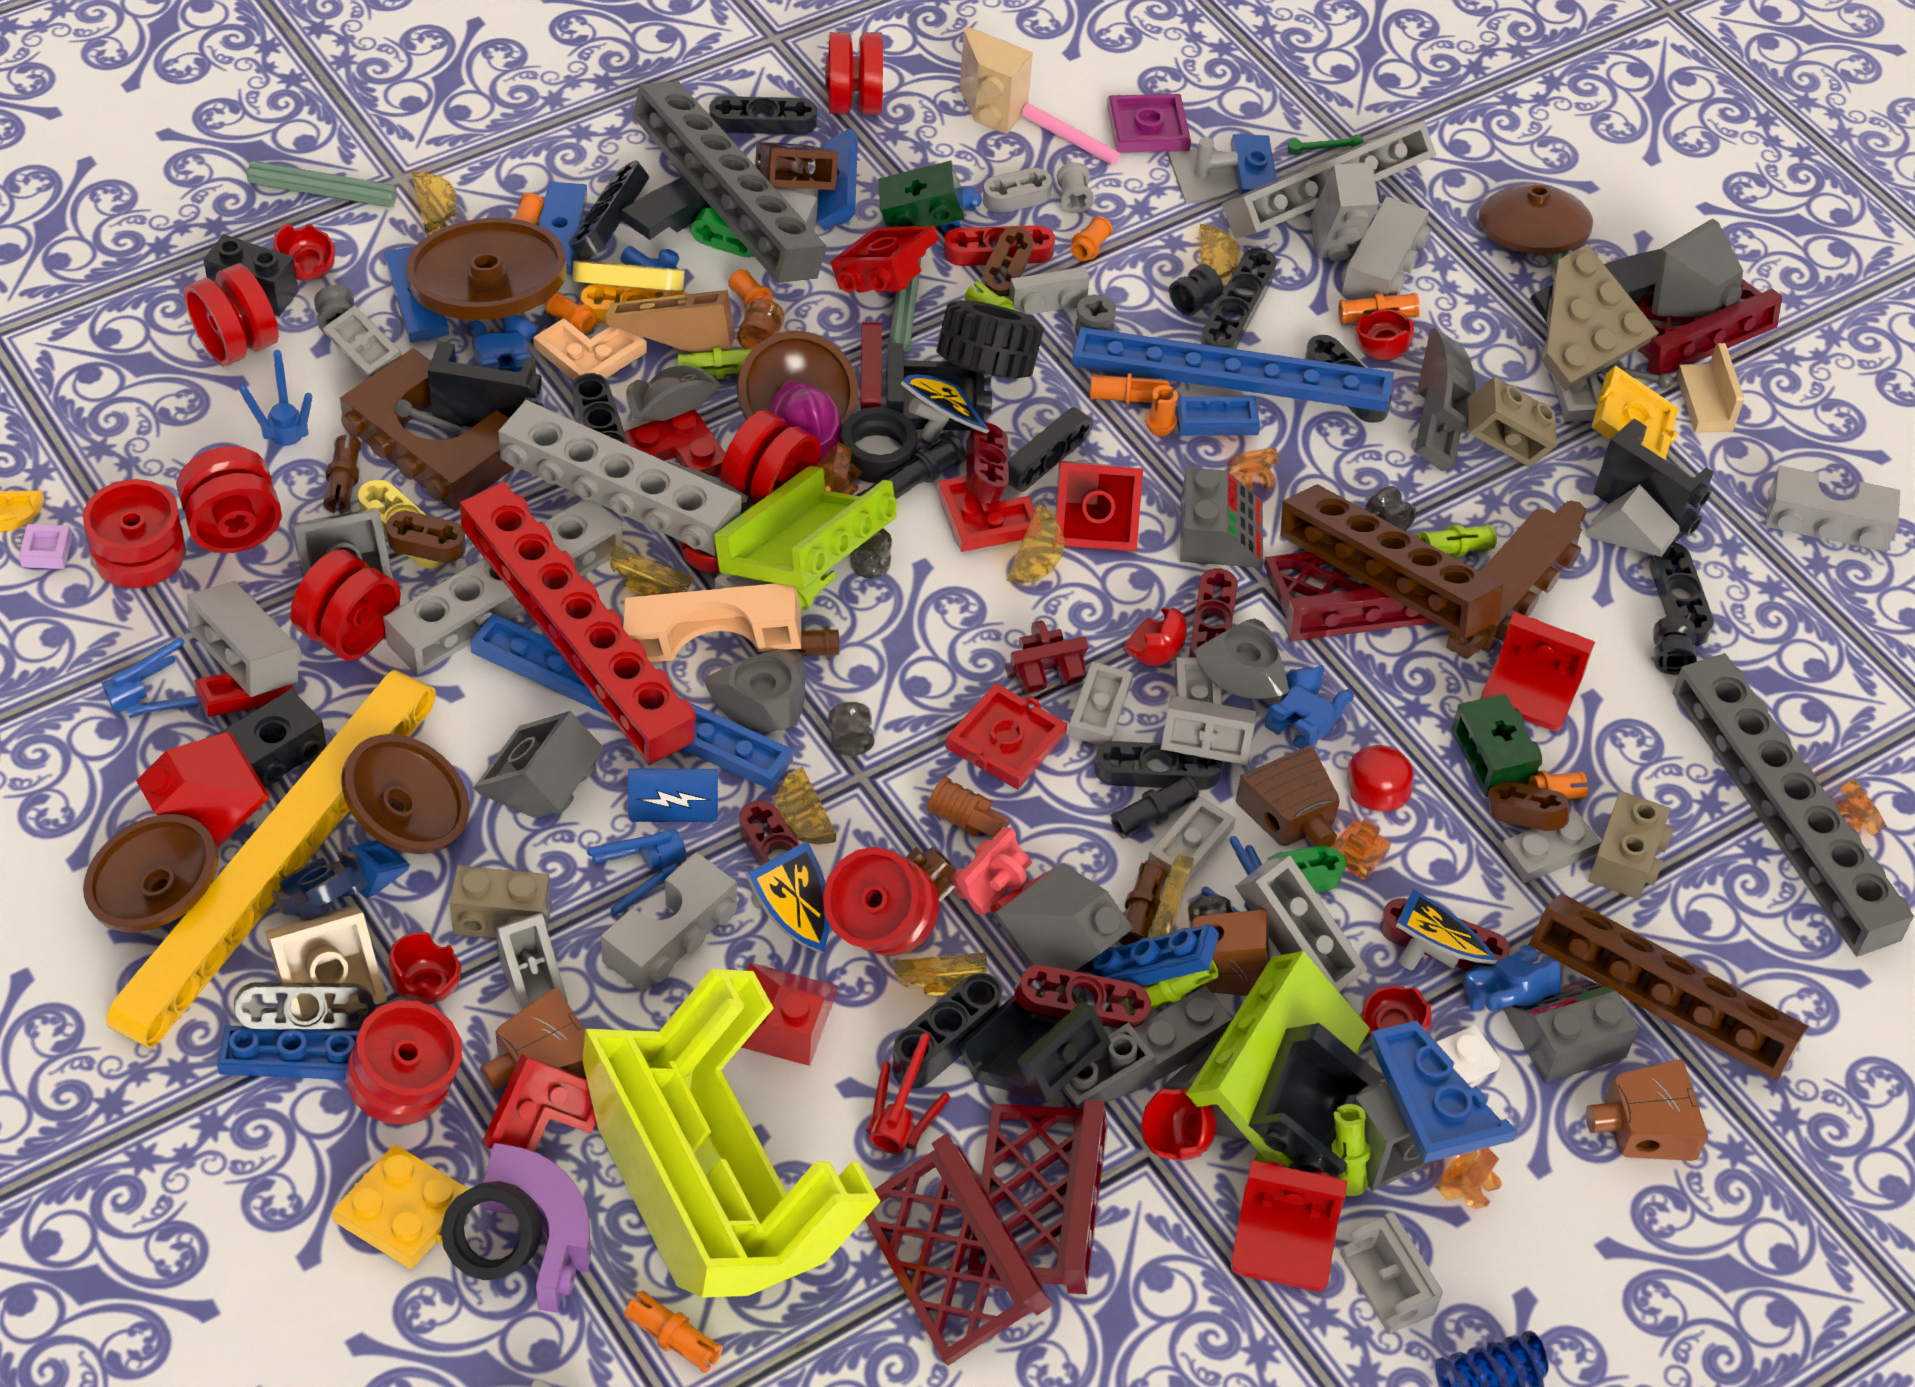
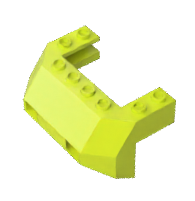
M710 969L659 1032L585 1029L582 1061L598 1130L676 1286L702 1298L749 1296L824 1264L880 1203V1199L859 1161H851L839 1176L830 1161H815L788 1193L782 1185L722 1072L724 1066L773 1009L754 971Z

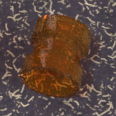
M759 298L752 300L746 308L744 321L737 332L739 344L744 349L753 348L764 339L777 334L785 319L783 309L769 299Z

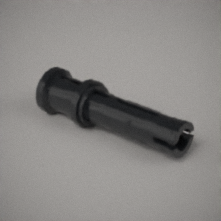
M944 431L938 436V441L925 449H916L913 451L910 461L855 496H862L882 480L892 481L894 497L898 499L922 482H934L940 477V472L952 464L960 465L966 460L964 446L955 434L950 431Z

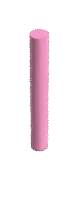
M1027 103L1022 109V117L1111 165L1116 164L1120 152L1030 103Z

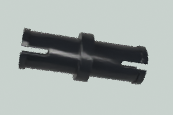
M1188 775L1182 776L1179 780L1158 791L1150 789L1142 794L1141 800L1110 815L1113 828L1122 839H1126L1131 834L1154 822L1161 824L1168 820L1169 814L1194 802L1199 797V790L1195 782Z

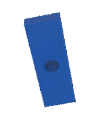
M850 128L820 145V148L839 152L836 190L818 189L817 223L824 230L830 229L837 224H844L855 215L858 136Z
M549 181L539 226L547 229L560 240L565 250L567 274H572L573 261L576 254L568 243L582 223L587 198V184Z
M416 246L384 252L385 263L410 343L449 336L446 317L422 306L410 292L406 264L410 253Z
M1206 924L1191 929L1182 928L1175 933L1155 938H1143L1136 943L1116 948L1109 947L1094 958L1091 975L1144 986L1209 970L1219 933L1211 924Z
M225 1025L217 1064L219 1075L346 1080V1065L359 1031L251 1029L246 1026Z

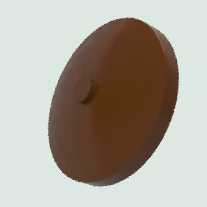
M482 218L447 226L424 238L410 253L407 259L406 273L412 296L425 308L437 314L456 319L491 320L529 311L549 300L563 285L567 274V265L562 243L547 229L517 219Z

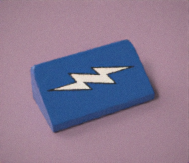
M628 769L629 820L632 822L717 821L718 769Z

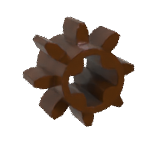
M932 846L926 853L915 847L906 856V858L914 861L929 873L938 889L940 902L956 887L949 880L950 876L956 871V868L935 847Z

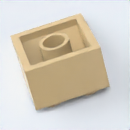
M967 26L963 34L960 89L975 122L1008 134L1022 117V109L1028 103L1033 52Z
M356 904L321 914L311 920H300L265 931L280 983H356L368 989L375 1005L387 1001L364 914ZM326 993L324 997L327 1002V1013L324 1019L333 1018L331 1009H345L347 1013L365 1008L366 1004L360 1003L357 995H349L348 1003L333 1004L331 1000L333 993ZM300 994L293 999L291 1012L298 1018H309L316 1013L319 1005L318 1000L311 994Z

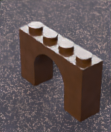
M413 347L340 397L341 423L351 436H358L367 443L378 457L388 459L398 467L403 476L409 480L414 479L423 486L434 500L442 501L456 511L460 508V502L484 491L514 469L507 462L501 460L498 431L509 418L496 410L465 433L445 440H428L409 433L404 427L413 416H399L394 410L396 403L400 399L409 401L413 408L420 411L431 406L428 368L431 360Z

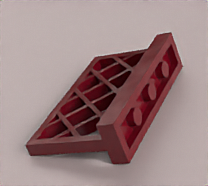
M1742 279L1740 299L1746 300L1737 302L1705 317L1657 316L1653 314L1652 308L1647 306L1653 304L1654 291L1648 292L1635 304L1648 320L1665 321L1666 326L1652 324L1659 332L1658 335L1651 339V343L1646 344L1637 351L1648 359L1647 371L1651 374L1660 375L1678 370L1679 365H1689L1713 355L1717 343H1725L1727 348H1730L1777 328L1783 296L1774 289L1761 293ZM1671 322L1686 324L1679 328L1670 327Z
M1310 552L1265 557L1264 567L1287 618L1286 632L1290 641L1436 623L1366 583L1360 584L1345 578L1348 573L1341 569L1335 574L1321 568V565L1330 563ZM1293 569L1300 572V575L1295 579L1281 573L1280 570ZM1310 577H1313L1327 584L1323 589H1320L1305 582ZM1336 587L1339 588V589H1342V590L1346 591V592L1332 593ZM1296 592L1305 596L1292 598Z
M1085 1100L1084 1108L1081 1109L992 1104L981 1182L995 1205L1005 1198L1016 1209L1017 1213L1005 1221L1010 1232L1024 1221H1027L1039 1234L1021 1248L1026 1259L1045 1244H1048L1058 1255L1056 1268L1035 1267L1027 1259L1040 1283L1066 1285L1068 1294L1087 1295L1108 1130L1104 1101ZM1002 1120L1023 1121L1029 1128L1012 1142H1009L1000 1132ZM1056 1123L1075 1124L1074 1134L1059 1145L1045 1132ZM1038 1137L1050 1151L1033 1164H1030L1019 1150ZM998 1144H1000L1003 1148L997 1152ZM1070 1150H1071V1158L1066 1154V1153L1069 1152ZM1009 1157H1012L1023 1171L1004 1184L994 1174L995 1167ZM1059 1159L1069 1170L1068 1176L1052 1187L1040 1175V1172ZM1030 1179H1033L1044 1193L1027 1206H1024L1012 1192ZM992 1185L997 1189L993 1193H991ZM1066 1191V1196L1064 1200L1060 1195ZM1053 1201L1063 1211V1218L1046 1229L1033 1215ZM973 1233L972 1240L978 1241ZM1059 1234H1060V1242H1058V1241L1055 1239V1237L1058 1236ZM970 1249L967 1269L969 1275L982 1277L985 1264H981L982 1252L984 1251ZM994 1270L992 1279L1001 1281Z
M946 1133L931 1143L935 1149L934 1151L874 1189L880 1199V1203L888 1198L902 1200L896 1224L878 1221L873 1210L864 1220L942 1360L949 1366L1030 1312L1038 1316L1052 1307L1053 1303L964 1151ZM936 1167L942 1178L937 1197L915 1194L919 1178ZM949 1191L955 1201L947 1200ZM912 1202L934 1206L927 1231L906 1227ZM944 1208L962 1212L964 1221L959 1237L937 1233ZM971 1230L978 1241L969 1239ZM885 1231L893 1233L891 1241L888 1239ZM903 1235L924 1239L918 1264L900 1260L898 1251ZM935 1241L957 1245L950 1271L928 1266ZM966 1248L982 1250L987 1255L982 1277L960 1273ZM994 1270L1001 1281L992 1279ZM907 1271L915 1272L913 1282ZM925 1274L947 1279L940 1304L923 1301L920 1292ZM957 1281L979 1285L973 1311L951 1307ZM989 1288L1007 1291L1015 1304L998 1316L983 1313ZM929 1311L938 1312L936 1321H934ZM953 1315L970 1319L966 1336L949 1347L942 1335L947 1316ZM980 1321L986 1322L984 1325L979 1327Z

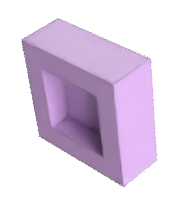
M27 524L19 553L21 567L65 569L72 541L70 526Z

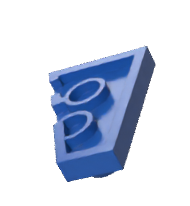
M1417 1021L1372 1031L1369 1043L1423 1164L1514 1141L1517 1130L1506 1118L1502 1121L1486 1104L1488 1098L1477 1086L1471 1088L1453 1068L1455 1062Z

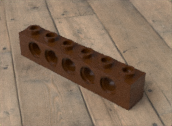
M1318 484L1282 501L1281 537L1464 639L1500 620L1504 586L1501 582Z
M1563 893L1546 907L1528 944L1593 981L1616 990L1624 998L1778 1081L1789 1065L1809 1027Z

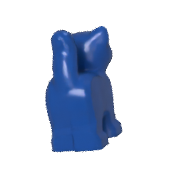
M522 315L505 317L503 333H487L486 326L480 320H474L471 323L473 330L472 347L478 366L499 370L511 369L512 372H520L526 357L532 358L531 354H529L528 343L537 335V328L535 323L528 321Z
M1319 665L1314 669L1309 667L1297 670L1291 669L1286 674L1289 692L1282 695L1278 704L1273 703L1265 715V727L1277 735L1288 725H1294L1301 734L1293 740L1294 746L1299 749L1308 745L1314 748L1320 738L1325 737L1332 731L1335 723L1344 713L1346 705L1354 698L1352 691L1349 689L1338 692L1332 702L1317 695L1322 685L1323 665Z
M1524 945L1520 948V952L1498 960L1492 967L1482 964L1474 965L1465 974L1463 980L1464 992L1470 998V1009L1476 1011L1484 1005L1490 1011H1497L1500 1008L1513 1005L1530 1007L1547 997L1560 994L1562 991L1559 963L1557 960L1546 956L1542 958L1540 963L1533 964L1539 958L1538 953L1533 947Z

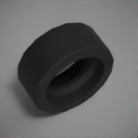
M886 407L864 408L851 414L843 423L840 434V458L843 467L852 476L871 483H876L894 470H897L911 460L913 451L917 449L918 434L914 423L905 414ZM879 435L896 440L902 447L893 453L878 455L859 449L855 443L864 437Z
M502 1181L478 1184L458 1195L445 1211L441 1227L443 1248L451 1263L467 1276L481 1280L504 1278L526 1265L538 1250L542 1235L540 1212L532 1198L516 1185ZM495 1201L505 1204L513 1211L519 1222L520 1236L518 1244L509 1255L502 1259L489 1260L480 1257L472 1251L465 1238L464 1224L466 1216L473 1207L481 1202Z

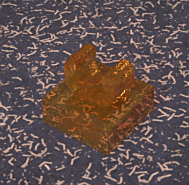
M839 442L818 462L817 467L823 468L826 491L853 495L859 487L853 484V482L861 475L862 471L854 464H850L852 449Z
M1272 447L1238 453L1227 461L1228 471L1234 477L1242 476L1240 482L1250 491L1254 490L1252 476H1258L1262 479L1264 490L1270 489L1274 486L1275 481L1270 469L1279 463L1277 449Z
M1855 778L1839 787L1847 801H1837L1836 804L1841 815H1852L1850 821L1847 822L1851 828L1858 833L1863 823L1873 836L1887 827L1880 812Z
M1365 818L1361 823L1353 820L1331 846L1344 856L1346 869L1363 880H1366L1385 858L1391 846L1389 840L1379 835L1380 828Z
M1489 1147L1457 1155L1435 1188L1447 1201L1464 1197L1466 1203L1474 1209L1486 1207L1490 1201L1483 1195L1481 1186L1487 1191L1500 1189L1502 1186L1500 1178L1492 1172L1499 1158Z

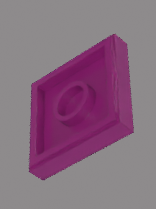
M1181 94L1108 96L1107 108L1116 151L1120 153L1190 151L1191 137Z

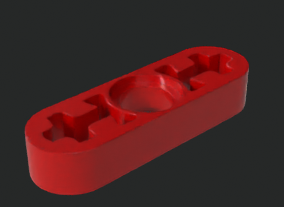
M1040 225L956 228L949 231L945 236L944 257L948 262L957 266L986 265L994 250L990 244L998 242L1001 234L1006 229L1021 227L1031 234L1034 242L1027 264L1044 263L1053 257L1055 235L1052 230ZM1015 240L1013 244H1010L1009 257L1013 258L1016 251L1021 249L1022 242Z

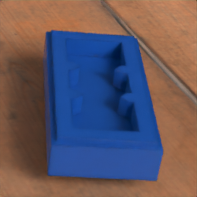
M1233 134L1230 145L1231 150L1236 151L1238 155V165L1234 167L1239 195L1277 180L1269 135Z
M1256 396L1178 397L1175 410L1179 436L1259 435L1260 421Z

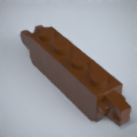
M1567 501L1555 513L1548 509H1536L1480 571L1504 584L1500 620L1466 639L1451 632L1446 648L1458 653L1464 659H1469L1480 649L1489 653L1500 640L1504 642L1507 628L1514 612L1529 616L1532 613L1542 591L1549 593L1557 583L1563 567L1570 569L1580 555L1581 547L1577 546L1582 531L1580 524L1586 515V508H1584L1581 502Z

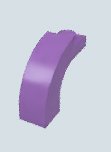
M494 1143L483 1183L502 1181L516 1185L534 1201L540 1212L542 1231L548 1239L536 1284L538 1310L558 1313L562 1295L570 1296L572 1293L576 1270L589 1272L590 1225L585 1201L570 1176L548 1158L527 1149ZM495 1201L484 1202L485 1210L514 1215L513 1211L505 1204Z

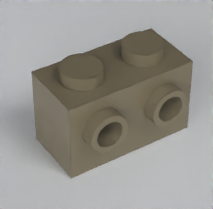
M1494 376L1467 398L1469 434L1524 465L1531 467L1557 447L1555 411L1547 404L1539 402L1521 392L1516 386L1509 385Z
M1619 791L1588 882L1640 899L1645 883L1654 886L1663 861L1655 858L1657 850L1665 853L1671 838L1673 827L1666 825L1671 808Z
M458 865L449 902L453 934L497 939L496 927L538 913L543 914L546 928H548L552 908L550 875Z

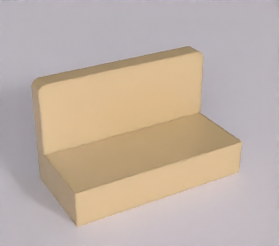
M1717 343L1710 364L1679 365L1676 374L1695 433L1733 431L1744 402V395L1725 343Z

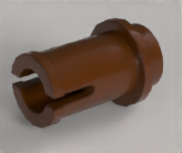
M829 625L825 626V630L801 631V649L795 650L800 652L802 656L826 655V659L831 660V655L840 654L839 629L830 630Z

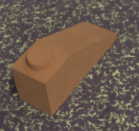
M728 290L611 303L605 317L606 323L609 326L690 353L713 352L714 347H721L722 351L731 349L736 335Z

